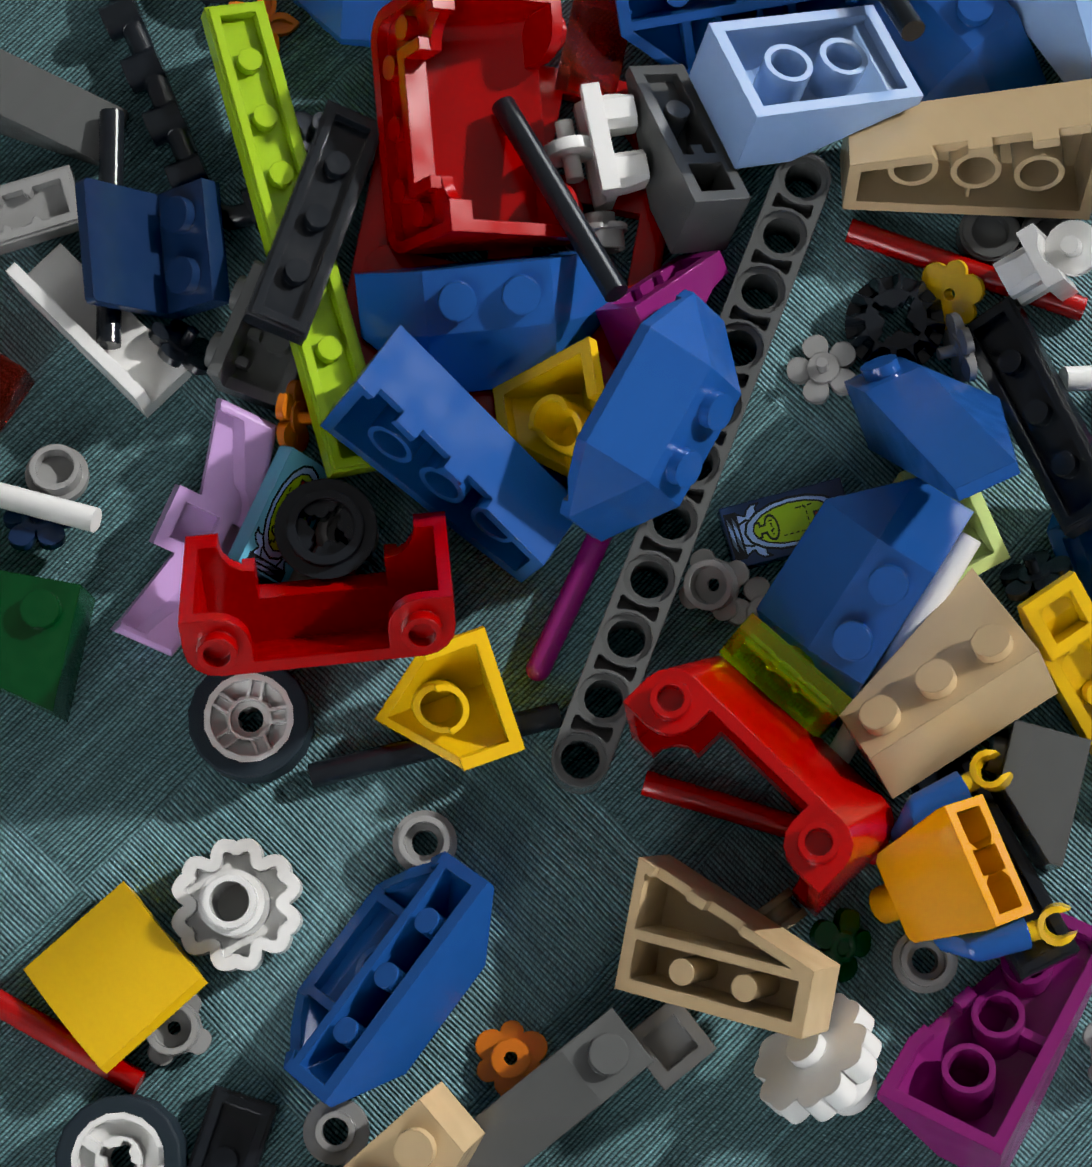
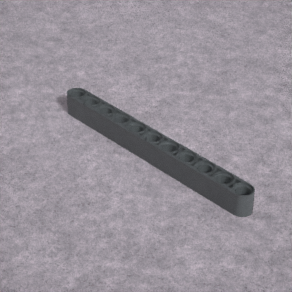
M808 153L790 162L780 163L720 315V318L725 323L729 344L742 346L747 349L751 354L752 361L747 365L735 366L741 396L734 407L729 423L721 430L704 461L710 474L703 480L696 481L690 486L679 507L664 513L674 514L682 518L687 525L688 532L678 539H665L654 529L653 522L659 516L639 524L556 738L551 755V771L559 787L568 793L582 795L597 789L606 778L627 723L623 701L644 679L830 189L832 178L830 169L822 158L813 153ZM792 181H803L812 187L815 194L806 198L796 197L787 190L785 185ZM772 235H781L791 241L794 249L788 253H775L766 246L764 239ZM750 290H761L770 296L773 305L767 309H753L746 304L742 295ZM650 571L658 574L663 579L666 589L658 597L643 598L635 593L630 581L639 572ZM621 629L632 630L640 636L644 648L634 657H619L609 648L607 640L610 635ZM596 688H609L620 698L621 708L611 717H596L585 706L584 699L589 692ZM580 746L593 751L599 764L595 773L582 779L573 778L568 775L562 767L561 759L569 749Z

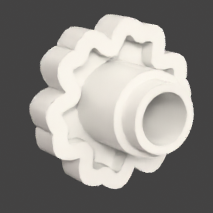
M245 838L237 841L232 839L218 840L213 845L210 859L203 856H193L186 860L182 868V874L176 878L172 885L173 896L183 905L172 917V928L181 937L183 947L189 954L196 956L210 954L212 964L217 970L224 972L236 971L238 969L243 971L257 970L263 963L265 951L272 954L285 953L292 944L293 936L297 934L303 924L301 913L291 905L302 894V882L293 873L289 860L279 854L265 857L262 846L254 839Z
M836 993L828 1031L804 1039L780 1033L767 1037L760 1046L759 1058L754 1067L755 1076L763 1082L760 1090V1099L775 1113L783 1116L791 1124L795 1125L803 1122L810 1114L816 1120L825 1122L835 1114L852 1116L863 1111L871 1103L877 1090V1080L874 1074L877 1068L876 1059L879 1057L882 1049V1042L872 1033L875 1023L873 1016L858 1002L849 1000L842 993Z

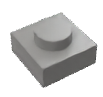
M664 1003L631 1030L635 1038L653 1059L654 1062L646 1068L664 1090H667L717 1049L686 1008L669 1003Z

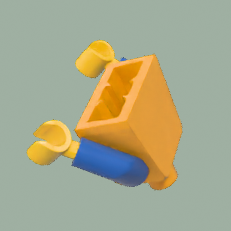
M990 749L976 753L969 764V771L960 776L957 771H954L908 797L891 830L892 843L877 854L876 865L884 884L873 888L869 894L870 909L880 922L891 924L900 920L907 938L912 942L918 943L933 940L941 951L976 962L988 961L1032 949V942L1041 939L1052 946H1064L1074 939L1078 931H1071L1064 935H1055L1048 930L1046 918L1049 915L1071 910L1068 904L1062 902L1047 905L1041 911L1037 920L1026 922L1023 918L1034 913L983 794L974 797L970 794L980 787L989 792L1004 790L1013 779V773L1007 772L1000 775L994 781L988 782L983 780L981 775L983 765L987 761L1001 755L998 751Z

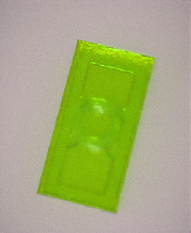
M753 612L719 651L726 661L817 738L853 700L815 667L812 659L802 649L789 645Z

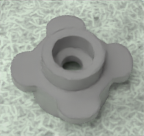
M710 549L697 550L690 558L691 567L686 572L683 586L679 590V599L682 605L687 609L698 608L711 611L714 617L720 621L734 618L739 610L736 599L740 588L750 578L747 565L740 560H734L729 563L718 559ZM712 579H717L719 582V588L716 591H712L709 587V582Z
M197 994L147 1037V1041L150 1044L147 1054L154 1064L166 1066L173 1061L175 1056L188 1052L200 1055L209 1049L212 1036L208 1030L203 1028L199 1015L202 1001ZM176 1021L180 1024L181 1030L178 1034L173 1035L169 1031V1025Z

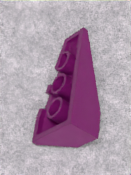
M1060 913L1070 932L1078 930L1074 937L1080 948V952L1077 955L1020 984L1003 956L1000 958V964L973 988L968 985L953 998V1005L928 1027L924 1024L907 1039L877 1092V1099L937 1156L959 1167H1010L1034 1120L1092 994L1091 925L1065 913Z

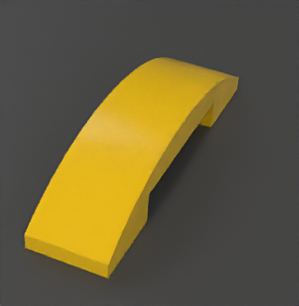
M1068 571L1017 605V610L1026 635L1042 655L1058 692L1055 696L1079 737L1092 740V601L1076 572ZM1091 741V746H1090V750H1089V753L1091 754V756H1092V741Z

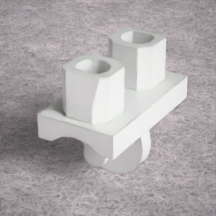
M599 82L581 84L579 90L582 100L574 104L573 107L578 135H575L572 119L559 120L555 122L557 139L549 142L543 148L555 168H564L568 184L579 183L585 179L581 164L584 163L594 212L612 210L618 196L645 189L650 179L647 157L643 149L614 153L611 137L635 134L638 127V115L633 94L602 95Z
M1068 220L1058 224L1050 231L1047 237L1032 223L1016 232L1023 247L993 264L1010 297L1014 300L1017 298L1023 307L1049 292L1063 302L1078 293L1075 284L1067 276L1078 277L1092 270V226L1081 220Z

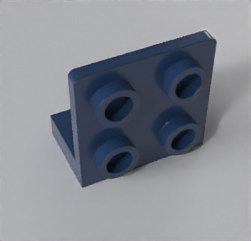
M84 178L75 183L84 296L88 304L172 320H181L229 304L230 290L219 182L200 178L160 194L149 193L91 178Z

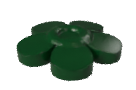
M846 907L836 911L833 922L823 918L817 920L809 933L811 943L820 947L817 950L840 964L838 981L841 983L852 979L857 972L858 963L854 956L859 958L866 956L871 947V934L867 930L859 928V914L855 910Z

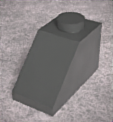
M1015 720L1003 728L1001 734L995 733L990 737L987 749L996 750L1001 755L987 761L983 765V770L992 772L990 782L1007 772L1013 773V779L1008 787L998 792H991L1035 868L1049 872L1063 867L1092 740Z

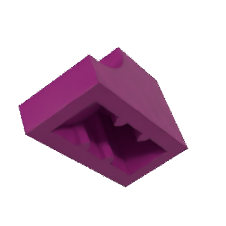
M720 250L679 255L630 287L627 293L619 300L608 302L595 310L617 364L639 325L662 306L675 301L676 295L684 289L694 292L705 303L707 302L713 288L729 273Z

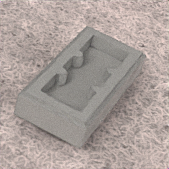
M69 165L0 185V255L79 231L75 192L76 181Z

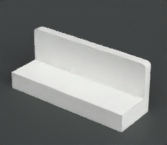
M61 243L28 274L15 262L5 270L19 292L147 418L192 376L182 364L179 368L168 365L158 356L157 352L160 347L150 340L148 336L149 329L129 311L122 310L121 347L119 349L105 350L96 343V305L88 304L85 300L82 264Z

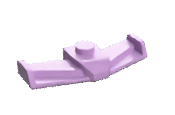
M222 398L216 399L215 414L200 492L198 494L181 485H174L149 539V542L172 553L110 630L166 655L173 656L181 646L178 615L185 537L218 533L220 548L228 556L270 467L277 425Z

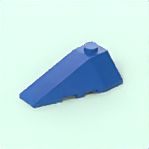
M895 354L883 355L866 362L860 367L862 374L844 381L868 448L957 501L966 499L1020 474L999 397L901 356L897 357Z

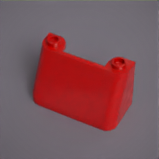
M392 0L377 13L371 32V54L379 131L386 232L388 241L395 252L399 254L421 255L565 246L571 243L492 112V107L497 100L506 96L513 97L541 145L545 146L539 68L549 63L565 43L567 28L562 17L561 0ZM566 184L567 188L569 189L578 206L580 207L581 211L583 212L582 204L580 200L577 198L575 191L571 186Z
M445 511L413 514L412 532L406 542L397 547V544L384 545L386 572L343 576L330 579L327 582L319 579L259 584L255 558L242 559V564L230 559L220 548L218 533L186 536L178 627L183 653L187 662L196 671L206 675L229 676L426 656L439 652L454 637L456 626Z
M720 655L658 670L647 677L623 701L631 737L653 759L663 749L672 747L689 749L700 758L719 738L723 737L800 812L786 830L783 848L787 862L794 872L800 876L799 881L792 890L793 896L814 917L889 842L891 830L894 826L892 809L886 800L758 677L735 658Z

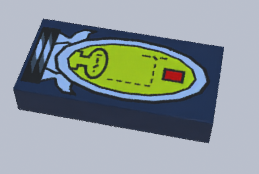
M840 477L719 509L717 516L731 562L740 560L747 565L748 569H753L787 560L827 498L845 494Z

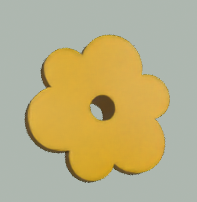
M953 260L947 265L941 262L927 265L922 273V281L925 282L927 288L934 296L941 300L945 324L946 315L957 312L961 316L964 324L972 322L977 316L975 304L979 303L985 295V285L982 279L977 275L968 274V266L962 260Z

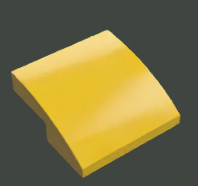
M124 881L23 969L64 1026L96 1065L106 1074L208 984L181 946L165 932L137 893Z

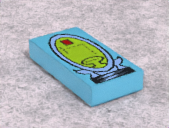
M279 446L229 551L228 557L241 564L242 559L255 558L258 578L268 584L288 582L294 569L283 559L278 550L274 535L276 515L284 499L294 489L312 480L327 479L324 467L294 447ZM304 517L303 519L306 520L309 523L310 527L313 529L317 519L312 521L309 518Z

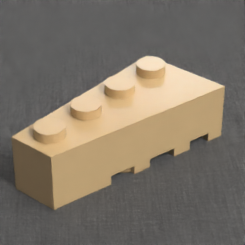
M1092 78L921 101L917 106L844 137L840 152L842 209L1089 220L1092 212Z

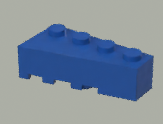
M401 324L364 367L320 424L323 429L428 511H445L446 525L520 583L544 566L573 524L560 514L562 500L568 495L565 487L556 481Z

